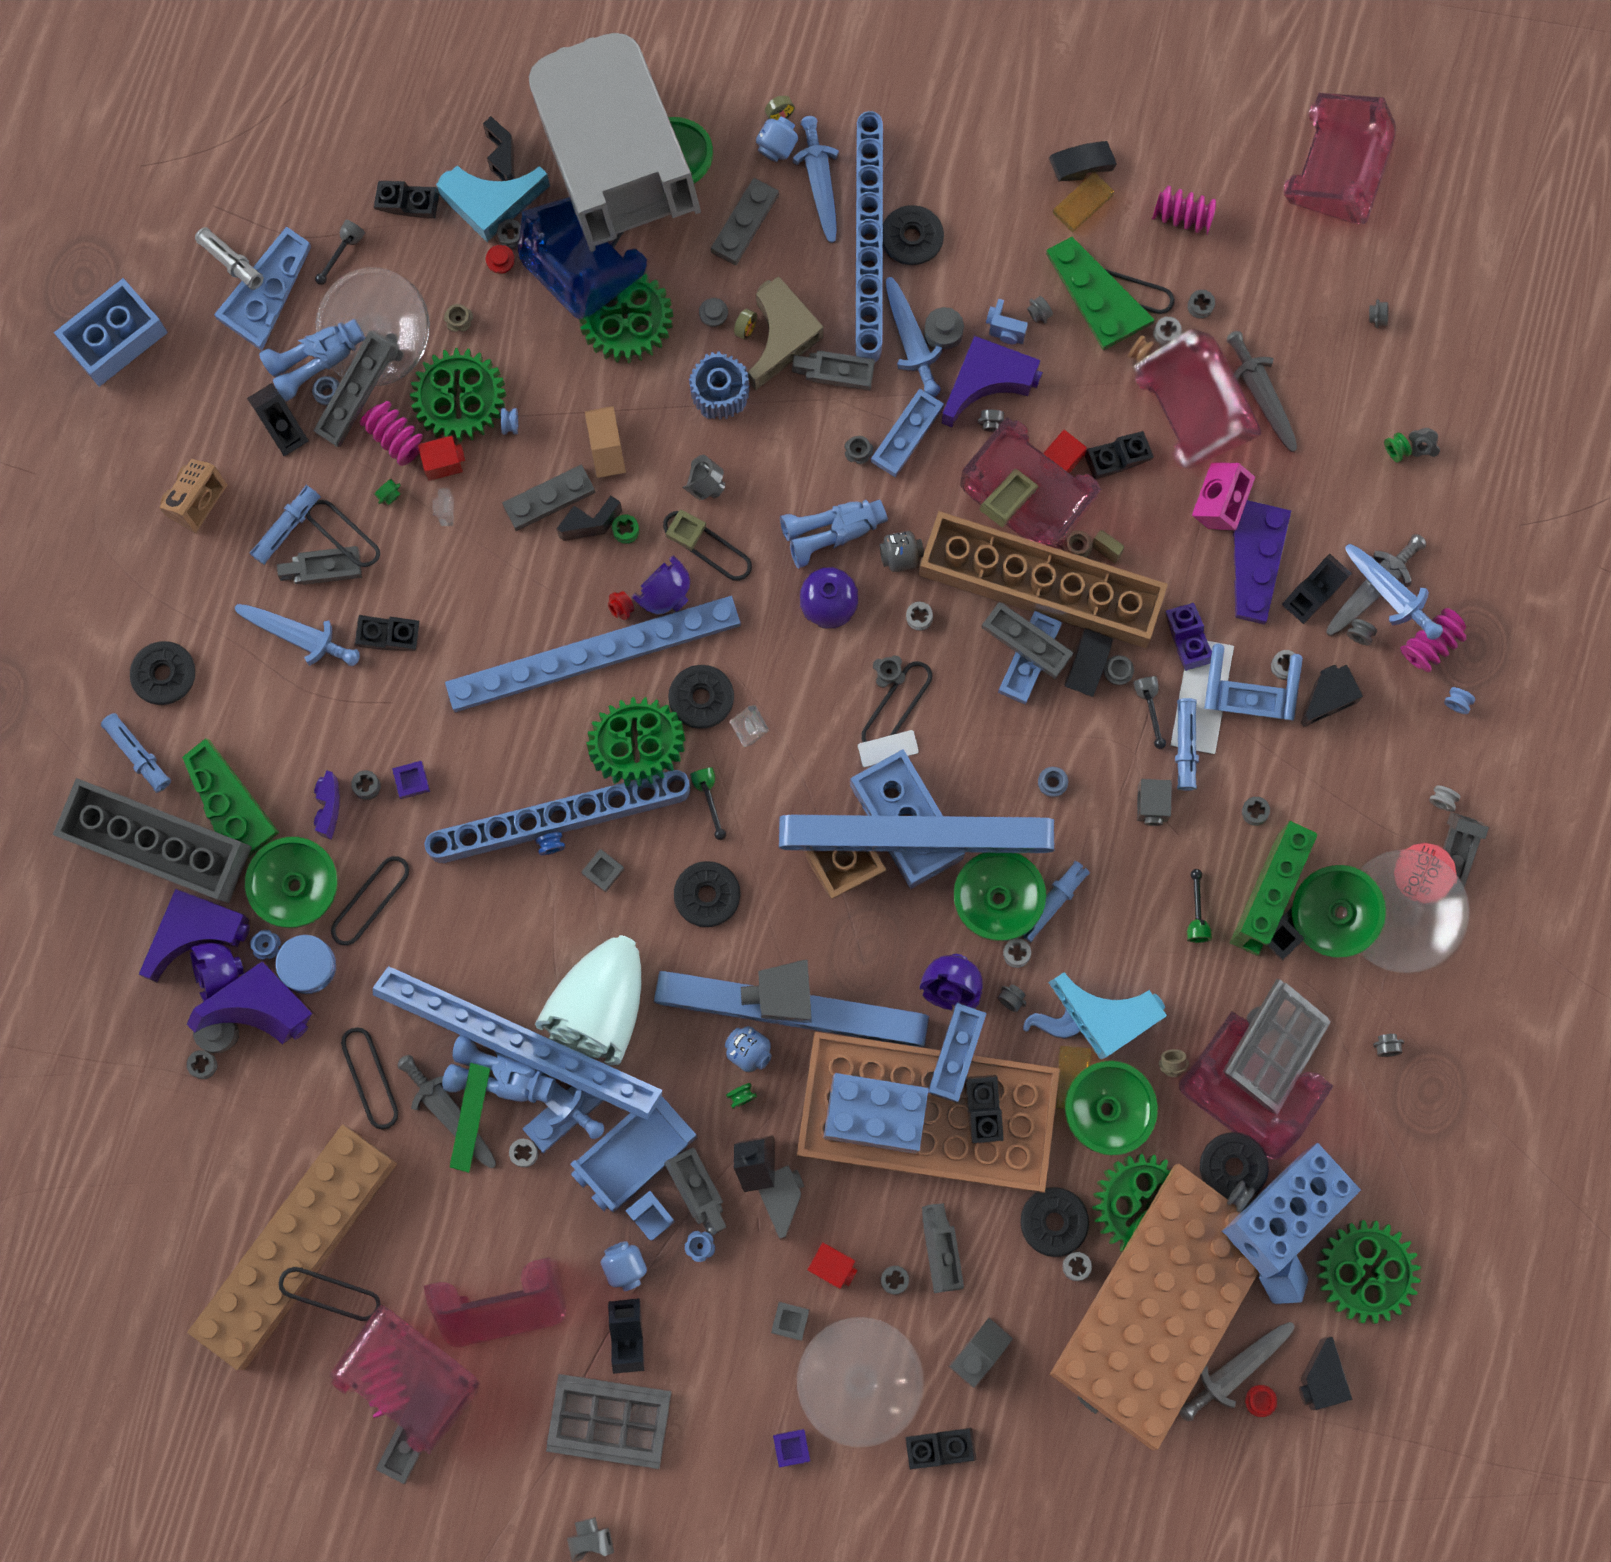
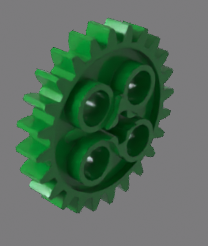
M621 270L620 277L616 278L613 272H610L609 281L604 280L602 277L599 278L601 285L599 288L595 285H590L592 295L583 294L584 301L587 304L579 305L580 312L583 313L578 316L579 323L583 325L580 327L582 335H587L585 337L587 345L594 343L593 349L595 353L603 349L604 359L614 354L617 363L620 361L621 356H626L627 362L630 363L632 355H636L642 361V352L646 351L652 356V346L662 348L660 338H669L666 329L673 328L672 320L669 318L674 317L673 309L669 308L672 305L671 299L665 298L667 295L665 288L658 289V280L655 279L649 283L648 274L645 273L641 279H638L636 270L632 272L630 277H626L625 271ZM636 299H646V302L642 305L633 304ZM611 300L617 302L613 307L604 306L606 302ZM624 314H628V318L624 319ZM645 325L648 327L647 330L644 332L634 331L638 326ZM614 327L619 329L618 332L615 334H606V331L609 328Z
M455 348L452 356H449L448 352L443 350L442 359L433 354L432 359L434 363L430 365L423 362L425 372H415L420 382H411L412 388L417 391L410 393V398L415 402L411 405L413 411L419 412L416 415L418 422L425 421L424 428L426 431L434 428L433 433L436 438L444 432L445 437L456 435L459 443L462 442L463 435L465 434L468 435L471 441L474 440L473 432L475 431L484 436L483 426L486 425L494 428L491 418L501 419V414L497 408H505V403L500 398L506 397L507 394L505 389L501 388L505 385L503 378H497L500 375L498 367L492 368L491 359H487L482 363L483 357L480 352L473 358L468 348L464 355H460L458 348ZM457 371H460L459 385L462 393H460V419L456 418L457 403L454 398L457 396L455 373ZM476 376L480 378L475 384L470 385L466 383L470 377ZM441 378L450 379L449 383L444 386L437 385L438 380ZM472 404L480 405L476 412L466 411L468 406ZM447 405L451 407L445 414L437 413L441 406Z
M632 697L630 705H626L623 700H620V708L616 709L609 705L610 713L608 715L600 712L601 722H592L594 731H588L589 741L586 744L590 761L593 762L596 771L602 772L604 779L611 776L613 783L616 784L622 778L626 787L629 786L631 780H636L637 786L640 787L642 779L646 778L650 784L653 783L654 775L663 779V770L673 771L672 761H681L679 752L685 751L683 742L686 741L682 722L678 721L676 712L670 713L669 705L660 708L659 700L657 699L649 705L647 697L643 698L641 704H637L636 699ZM633 721H637L639 735L637 737L640 761L638 763H635Z
M1139 1154L1136 1157L1135 1163L1131 1156H1127L1124 1158L1125 1166L1119 1161L1113 1163L1116 1172L1110 1169L1104 1171L1108 1181L1099 1180L1097 1182L1103 1189V1192L1093 1193V1196L1100 1199L1101 1204L1095 1205L1092 1208L1093 1210L1101 1211L1102 1215L1095 1219V1222L1105 1223L1106 1226L1100 1233L1106 1234L1111 1232L1112 1237L1109 1244L1120 1241L1121 1252L1125 1249L1147 1210L1138 1213L1129 1227L1126 1226V1221L1141 1208V1200L1149 1198L1158 1184L1163 1185L1172 1170H1167V1159L1157 1164L1156 1155H1151L1146 1162L1144 1155ZM1138 1175H1142L1147 1179L1148 1188L1146 1191H1141L1137 1187L1136 1178ZM1156 1195L1146 1204L1147 1209L1150 1207ZM1119 1198L1124 1199L1128 1203V1212L1125 1215L1119 1213L1116 1208V1202Z
M1361 1220L1358 1224V1230L1353 1223H1348L1347 1234L1340 1228L1335 1230L1338 1240L1331 1237L1326 1239L1331 1248L1320 1249V1252L1326 1256V1260L1317 1261L1316 1263L1320 1267L1325 1268L1323 1273L1316 1275V1278L1326 1280V1284L1319 1288L1320 1291H1330L1331 1294L1327 1297L1326 1302H1338L1335 1312L1347 1309L1346 1319L1348 1320L1352 1319L1355 1314H1358L1359 1323H1365L1368 1315L1372 1324H1378L1379 1314L1384 1321L1391 1320L1389 1311H1392L1395 1315H1401L1402 1312L1399 1304L1406 1307L1410 1306L1411 1303L1406 1296L1417 1295L1418 1293L1411 1287V1284L1421 1282V1279L1413 1276V1271L1421 1269V1266L1412 1265L1411 1260L1418 1255L1417 1253L1408 1254L1406 1251L1411 1242H1399L1402 1235L1401 1231L1390 1235L1391 1225L1389 1224L1385 1225L1382 1230H1379L1378 1221H1372L1370 1228H1368L1366 1221ZM1362 1241H1367L1372 1246L1373 1250L1369 1258L1363 1257L1359 1252V1245ZM1383 1249L1386 1250L1384 1258L1371 1270L1374 1277L1365 1278L1358 1287L1357 1292L1354 1295L1351 1294L1350 1290L1366 1273L1363 1266L1373 1265ZM1388 1261L1393 1262L1397 1267V1275L1393 1279L1388 1278L1384 1273V1266ZM1343 1265L1349 1266L1353 1271V1278L1349 1283L1344 1282L1340 1278L1339 1270ZM1369 1285L1375 1287L1378 1292V1299L1373 1304L1368 1302L1364 1296L1365 1289Z

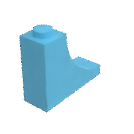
M457 165L452 171L448 170L443 173L436 185L440 197L488 242L497 234V228L501 222L507 219H514L550 186L547 173L540 166L517 179L488 181L468 174Z
M1065 972L1048 982L1100 1060L1108 1057L1167 1016L1163 1011L1165 1009L1164 1003L1157 994L1152 995L1150 990L1133 998L1110 1000L1096 997L1082 990Z

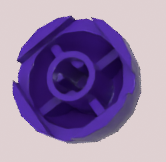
M674 555L669 558L672 563L671 565L667 566L663 563L641 585L643 589L640 596L635 592L631 597L647 612L665 614L671 609L677 612L688 601L685 595L690 588V577L686 568Z
M834 567L821 568L812 572L803 582L800 590V608L805 618L817 624L818 627L824 629L840 627L846 624L857 610L858 589L853 579L845 571Z
M204 943L190 948L192 950L190 958L196 984L199 982L201 989L205 988V991L199 992L203 1002L239 978V975L244 974L240 957L234 958L231 951L222 944Z
M961 954L942 956L933 960L926 968L920 983V990H924L922 996L933 1005L952 1011V1005L957 1003L973 1009L980 1003L983 988L982 976L978 968L967 957Z

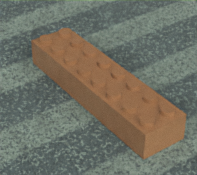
M938 511L919 570V576L1027 611H1037L1053 619L1080 628H1088L1143 648H1147L1168 586L1164 582Z
M342 1124L187 1333L234 1369L246 1370L297 1301L283 1295L279 1290L278 1282L281 1274L291 1267H300L317 1273L398 1163L352 1129ZM291 1272L284 1278L283 1286L289 1293L300 1296L314 1277L300 1272Z

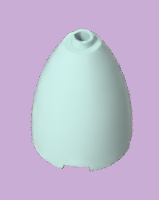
M619 935L618 938L607 940L584 956L567 973L549 997L535 1023L536 1028L540 1030L545 1028L550 1032L549 1039L579 1053L597 1059L600 1057L606 1058L604 1062L608 1065H619L630 1042L640 1004L641 963L639 950L635 947V941L626 936Z

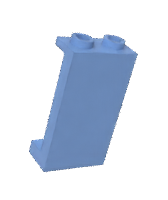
M661 1097L648 1120L633 1113L628 1114L577 1161L574 1160L571 1165L575 1170L571 1175L583 1188L588 1184L596 1194L591 1198L603 1211L609 1208L614 1213L661 1171L668 1159L677 1156L697 1138V1135L670 1104Z

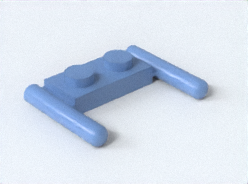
M1222 644L1213 645L1204 709L1294 720L1303 660L1301 655L1293 654L1290 657L1287 686L1284 689L1220 680L1225 648Z

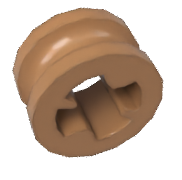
M1143 335L1136 341L1128 354V358H1135L1139 365L1144 362L1155 344L1152 341L1146 342V337Z

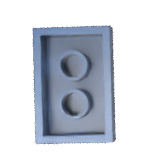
M124 278L54 332L62 345L99 387L168 333L160 319Z
M835 1073L832 1078L823 1139L916 1154L920 1151L929 1088Z

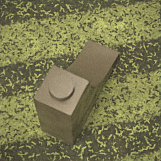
M779 276L772 282L771 280L764 282L756 293L757 306L767 321L769 337L761 358L748 371L749 383L755 390L791 364L794 355L801 356L823 339V326Z

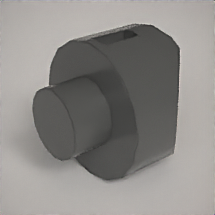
M942 307L930 312L926 318L924 329L926 343L931 347L939 346L942 349H951L958 346L963 337V318L952 308Z
M704 454L699 455L691 461L687 485L682 488L698 500H705L709 496L715 499L721 495L725 488V482L722 481L723 468Z
M237 1023L214 1024L196 1033L193 1032V1037L196 1044L203 1050L213 1054L222 1053L237 1043L239 1027Z
M596 1517L575 1522L577 1535L567 1538L572 1562L582 1560L589 1551L603 1556L614 1553L610 1529H598Z

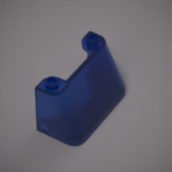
M570 197L522 211L518 244L520 260L575 318L583 319L593 315L644 275L647 267V258L635 248L627 250L624 253V257H622L608 242L595 246L596 250L590 252Z

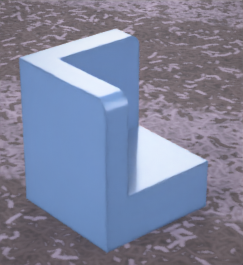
M651 1191L626 1210L649 1240H654L675 1222Z
M1297 1255L1280 1272L1265 1279L1260 1274L1259 1279L1272 1303H1301L1303 1301L1308 1276Z

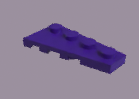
M1249 500L1245 504L1236 530H1233L1235 617L1238 619L1263 625L1267 622L1291 510Z

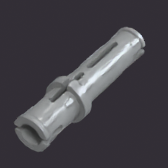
M207 227L201 228L196 233V242L221 262L232 277H238L251 290H255L262 285L263 275L249 264V260L244 255H238Z

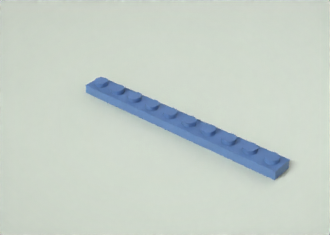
M728 596L446 681L445 685L455 713L740 627L741 623L733 598Z
M387 967L373 987V995L465 1036L472 1041L538 1071H542L551 1077L646 1120L649 1119L662 1097V1090L392 967Z

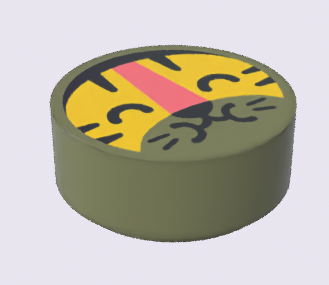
M778 96L772 99L765 107L768 119L779 120L780 116L786 119L789 118L795 110V106L788 96Z
M744 309L740 313L734 327L735 336L744 340L751 336L757 322L756 312Z

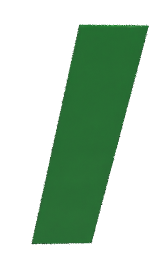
M470 1063L450 1168L470 1172L490 1073L489 1067Z

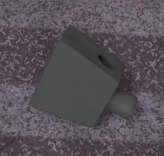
M808 960L758 971V986L741 987L742 1005L760 1004L761 1018L812 1023Z

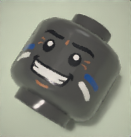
M911 531L888 534L884 537V543L879 544L883 566L889 567L892 572L917 568L919 566V557L924 555L922 540H916Z

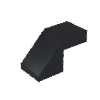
M490 116L483 123L486 137L498 147L487 157L490 171L501 181L513 180L514 143L512 135Z
M610 496L594 518L573 506L556 528L559 538L566 541L606 534L613 521L622 512L621 502Z
M1329 554L1295 588L1282 605L1302 624H1305L1352 573L1334 556Z
M1292 907L1281 917L1272 940L1267 945L1282 961L1305 939L1295 929Z
M640 1298L608 1301L613 1374L645 1371Z

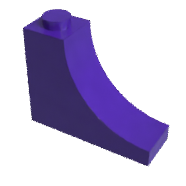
M974 336L943 411L941 424L953 427L956 419L965 408L976 400L991 394L1016 393L1028 396L1031 387L1037 389L1043 372L1038 371L1040 360Z
M175 889L139 975L157 983L164 970L174 959L190 950L192 946L199 944L218 943L238 948L240 941L244 942L249 933V919L241 913Z
M260 962L195 1007L188 1019L187 1025L196 1033L205 1027L219 1023L246 1024L265 1031L283 1045L291 1038L297 1040L308 1030L307 1023L312 1013L263 962Z

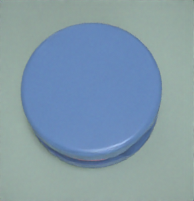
M299 935L286 941L278 951L276 971L280 980L293 991L301 994H312L321 991L332 981L336 971V959L331 948L321 939L311 935Z

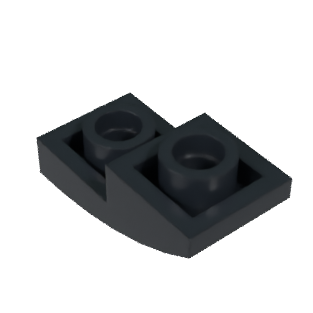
M1108 141L1078 145L1054 153L1049 157L1058 182L1084 180L1087 173L1110 172L1117 165Z
M378 181L374 209L403 216L435 218L440 194L436 187L409 186L405 181Z
M1144 431L1117 437L1114 442L1088 448L1085 453V458L1094 480L1133 468L1154 458Z
M359 615L354 646L382 650L416 651L420 621L391 616L389 619Z
M1085 628L1074 653L1075 658L1064 686L1093 697L1105 667L1113 638Z
M996 1075L966 1077V1098L972 1143L1004 1141L1002 1110L999 1106L998 1077Z
M972 1428L905 1437L910 1470L977 1460Z

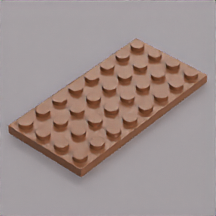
M814 1032L796 1156L1045 1193L1060 1068L973 1055L966 1077L996 1075L998 1077L999 1106L1002 1110L1004 1141L972 1143L964 1082L957 1103L928 1093L920 1151L913 1154L823 1139L832 1078L835 1073L929 1088L941 1050Z
M1181 1164L1173 1166L1049 1374L1152 1451L1159 1449L1259 1273L1222 1232L1241 1212L1236 1211L1234 1204L1228 1205V1199Z

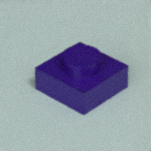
M422 761L392 768L400 799L430 792Z
M804 1429L773 1435L779 1468L810 1462Z

